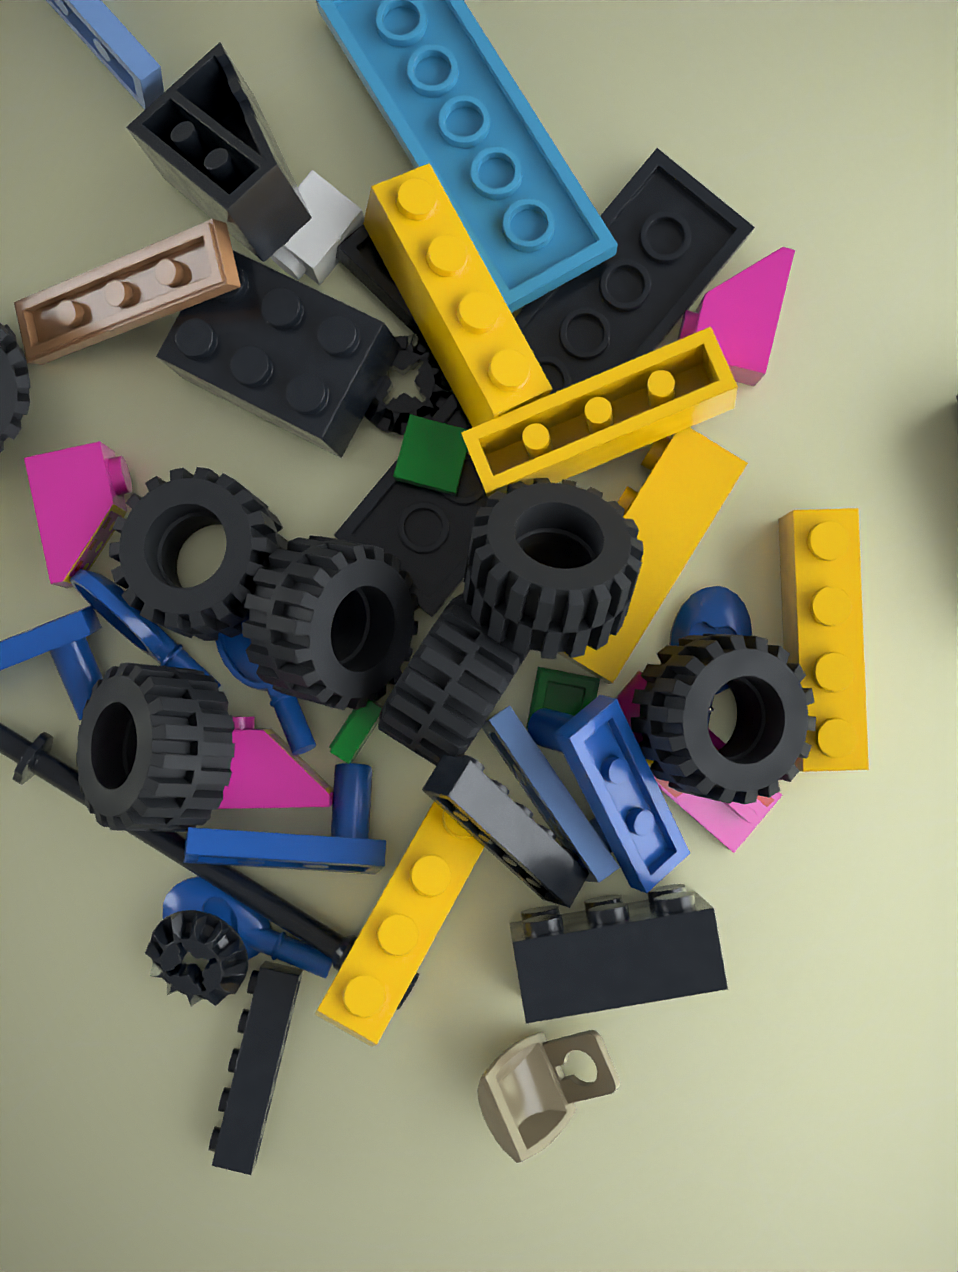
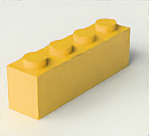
M430 163L371 186L363 224L472 428L548 396L553 388Z
M708 327L463 431L461 434L489 498L496 491L506 493L508 485L519 481L526 485H532L534 478H548L551 483L561 482L562 479H568L734 409L738 386L712 327Z
M690 427L673 434L671 438L667 436L653 443L640 464L650 470L641 488L637 492L627 486L617 501L625 509L623 518L633 519L639 529L637 539L643 541L644 550L641 559L642 565L623 625L616 636L609 635L607 644L598 650L586 646L584 655L570 658L566 652H558V654L595 677L600 678L603 682L607 684L614 683L747 466V462Z
M858 508L792 510L778 519L783 648L790 653L787 663L800 664L806 674L800 684L802 688H812L815 703L807 705L808 716L816 717L815 731L807 730L805 742L812 745L807 759L798 757L794 764L802 772L869 770Z
M435 801L430 806L315 1012L316 1016L371 1047L378 1044L484 849V846Z

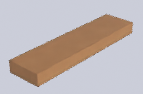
M215 219L208 220L14 302L27 363L46 364L241 287L227 223Z

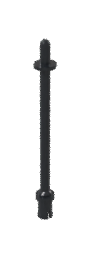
M0 723V753L17 763L12 780L19 784H24L34 775H37L85 805V795L81 793L78 782L79 772L50 754L53 736L43 732L32 743ZM127 831L331 958L333 968L338 971L357 939L355 935L344 937L232 866L184 863L186 838L177 832ZM416 972L397 1010L400 1009L413 989L419 973Z

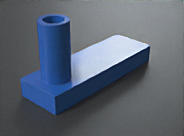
M91 605L0 641V670L48 651L50 652L79 721L82 720L83 709L87 699L90 700L92 688L98 679H103L86 639V636L102 628L94 608Z
M599 695L575 716L548 708L539 709L531 716L528 723V733L536 745L564 754L631 888L647 894L690 854V851L618 700Z
M357 763L335 765L331 837L188 827L185 840L184 863L360 874L378 873L385 867L386 840L369 839L373 767Z

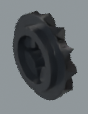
M414 334L395 337L401 348L389 369L392 372L396 370L404 375L410 369L414 370L420 364L421 367L418 369V375L414 382L424 401L421 402L415 396L412 398L408 394L402 393L397 399L393 397L386 405L385 402L390 398L389 393L393 388L392 381L387 373L364 415L375 427L394 435L405 434L410 414L431 419L453 393L428 344L425 345Z
M185 910L165 917L152 932L151 940L145 951V954L153 962L150 976L162 978L167 983V995L177 991L187 995L191 1006L202 999H206L217 1006L227 995L236 994L248 971V953L241 937L227 922L203 911ZM188 951H190L195 959H210L203 971H201L196 963H182Z

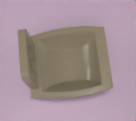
M588 1030L547 1041L544 1032H540L514 1043L492 1062L480 1078L477 1088L478 1101L484 1120L500 1147L516 1163H519L541 1152L554 1141L577 1110L574 1102L612 1094L619 1088L620 1079L602 1037L597 1031ZM572 1050H580L592 1058L597 1068V1078L594 1082L582 1081L575 1075L565 1077L561 1065L568 1061L569 1053Z

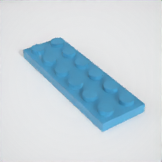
M316 0L320 15L413 167L416 169L430 163L511 313L616 255L617 242L464 0Z

